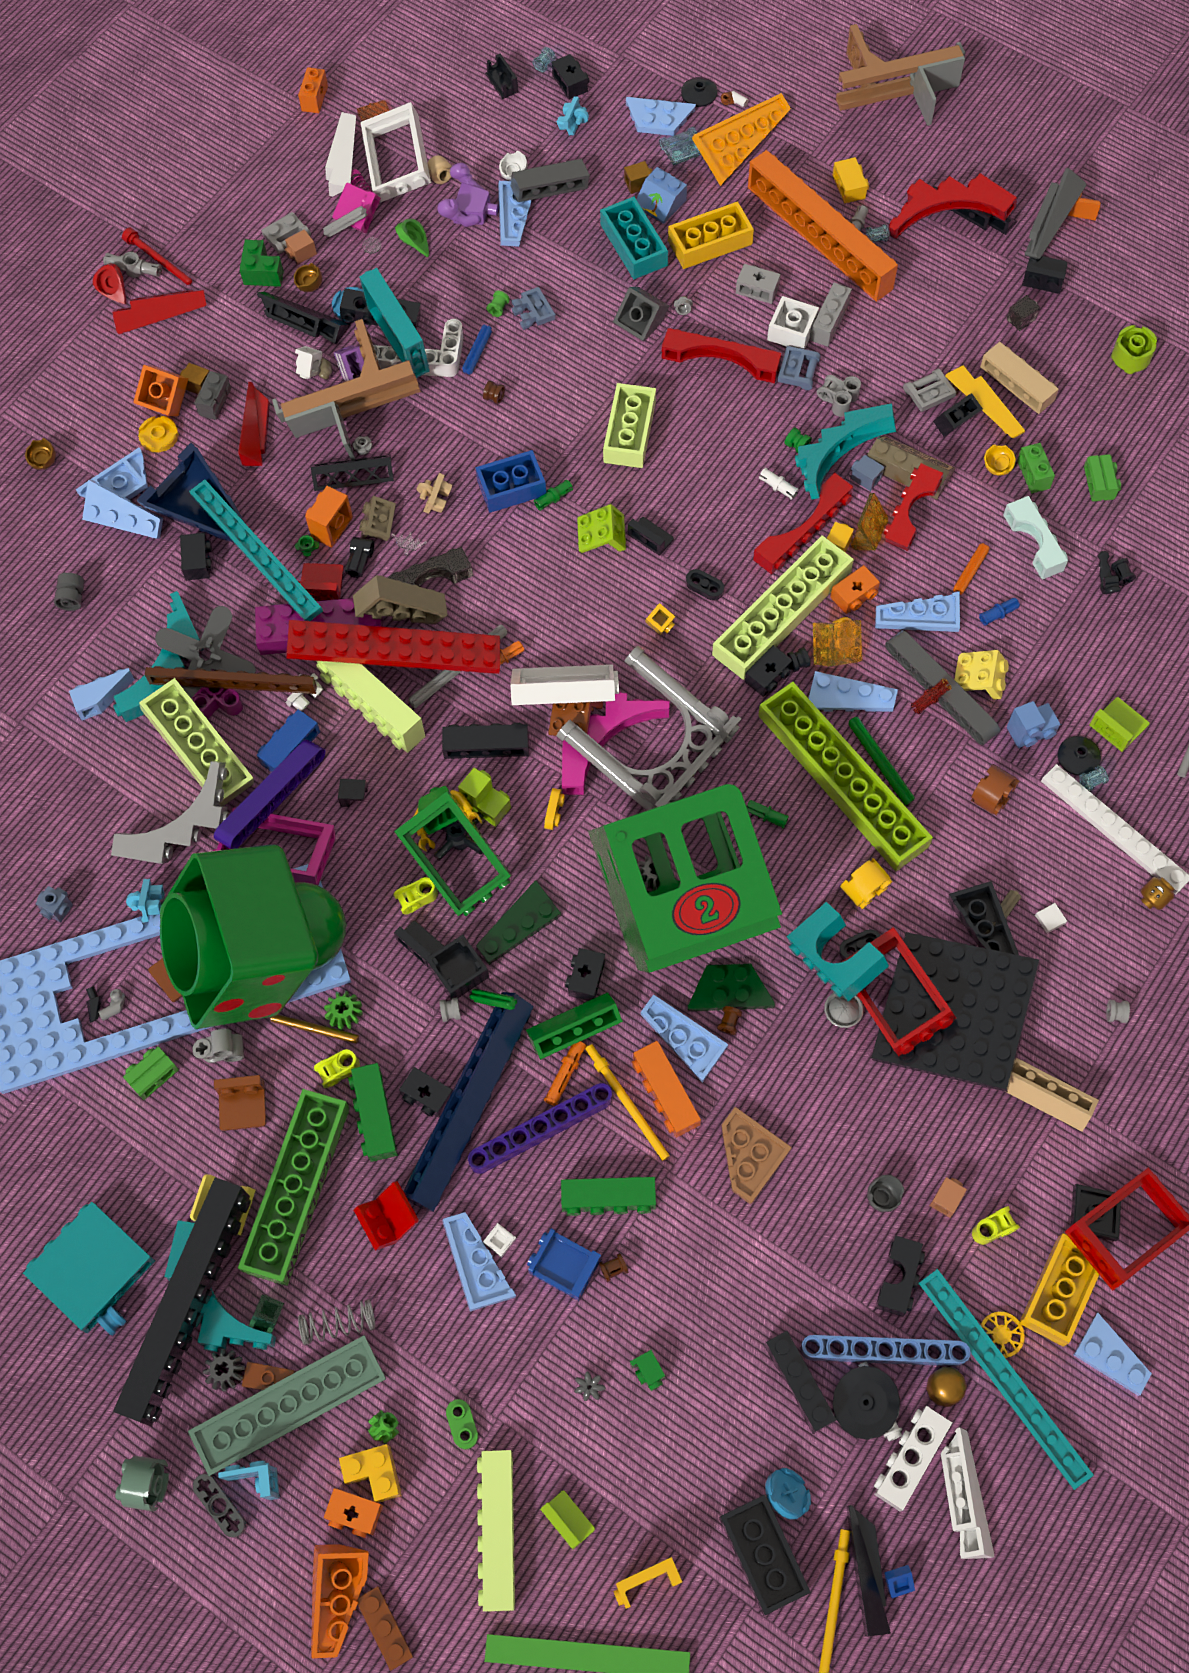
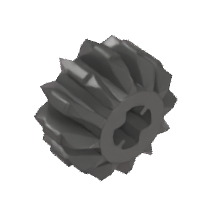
M221 1349L220 1357L217 1353L213 1352L211 1355L214 1360L212 1362L210 1360L205 1361V1364L210 1366V1368L203 1370V1374L210 1375L206 1378L205 1382L207 1384L213 1383L212 1389L218 1390L221 1386L223 1392H227L228 1384L233 1389L236 1388L237 1385L234 1380H243V1377L238 1372L245 1371V1367L239 1365L243 1361L242 1357L235 1358L236 1352L233 1350L227 1355V1351ZM221 1367H224V1368L226 1367V1368H228L229 1370H228L227 1374H226V1373H221V1372H220V1368H221Z

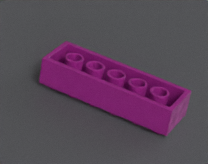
M353 598L316 601L322 607L323 612L311 620L313 622L383 627V616L381 619H373L372 615L364 614L363 618L356 617ZM290 604L255 607L256 645L260 655L287 653L289 620L304 621Z

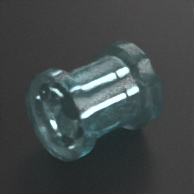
M543 47L541 54L533 59V66L538 71L545 72L548 64L555 60L556 57L553 50Z
M886 224L876 228L867 227L866 236L872 242L881 240L886 242L889 240V230Z
M1100 765L1095 767L1094 771L1079 775L1081 785L1088 791L1093 790V787L1101 783L1106 784L1109 781L1107 772Z

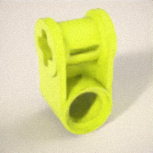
M424 877L397 889L393 895L399 900L402 914L406 915L435 901L438 891L430 878ZM424 888H432L429 893H422Z
M345 1049L318 1062L314 1066V1070L319 1073L323 1081V1088H330L352 1075L351 1069L360 1067V1062L353 1051ZM353 1058L351 1065L343 1066L345 1059Z
M1009 1206L996 1211L974 1226L972 1237L975 1242L985 1245L1021 1228L1019 1224L1015 1223L1009 1213ZM980 1227L987 1228L990 1236H983L980 1232Z

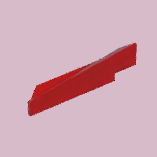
M187 290L131 299L130 308L115 309L112 312L116 331L118 334H122L205 307L204 290Z
M248 382L238 450L242 466H262V454L266 452L270 403L254 387L252 382Z

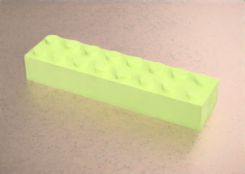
M821 536L713 643L712 656L744 680L746 672L773 645L777 647L831 593L832 587L851 573L854 559L824 536Z

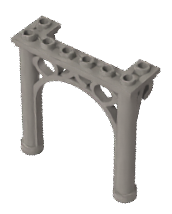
M637 645L624 662L676 705L682 714L685 733L677 754L667 763L657 768L637 770L620 763L571 720L560 729L556 736L570 744L648 811L677 801L682 796L680 793L681 789L684 786L688 789L695 781L693 776L696 772L702 773L709 765L706 761L710 756L715 758L722 750L720 745L724 741L728 743L740 728L737 724L741 718L739 716L736 718L733 715L729 719L727 714L716 706H713L711 709L708 708L644 654V650ZM690 715L702 725L692 726ZM703 732L706 735L704 744L701 746L693 744L691 733ZM690 750L702 752L692 764L689 762L688 752ZM676 769L685 771L673 784L674 778L671 772ZM653 776H665L668 780V785L662 790H657L652 785ZM635 777H647V783L643 785Z

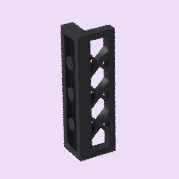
M391 454L312 464L310 467L314 491L324 490L326 486L335 489L394 481ZM380 466H387L389 477L381 478L375 474V471ZM359 469H365L371 473L366 480H360L355 476ZM341 471H345L351 477L347 482L341 483L335 478L336 475ZM325 474L331 479L327 485L318 486L316 475Z

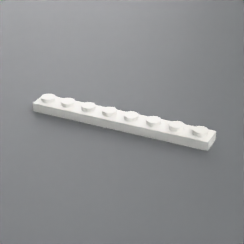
M1056 764L1042 778L1041 782L1151 875L1159 879L1163 877L1175 889L1173 891L1175 895L1189 882V874Z

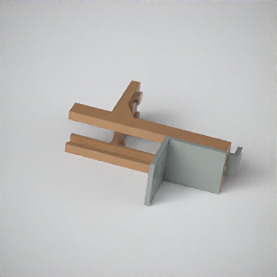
M850 25L846 54L853 69L839 72L838 80L842 82L843 89L859 85L861 88L837 93L836 102L840 111L913 94L927 126L932 124L936 103L934 92L959 86L965 61V51L961 42H957L956 46L884 62L870 52L869 45H866L864 34L859 30L858 25ZM910 74L909 77H904L878 84L875 83L876 81Z
M363 319L355 321L357 329L354 330L364 359L360 377L281 403V406L276 398L272 399L281 423L286 421L295 438L337 424L342 443L351 459H355L343 418L421 392L409 360L381 370L371 337Z

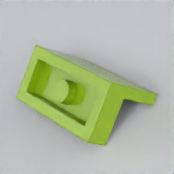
M561 1491L549 1503L547 1502L540 1509L573 1550L595 1531L594 1526L565 1491Z

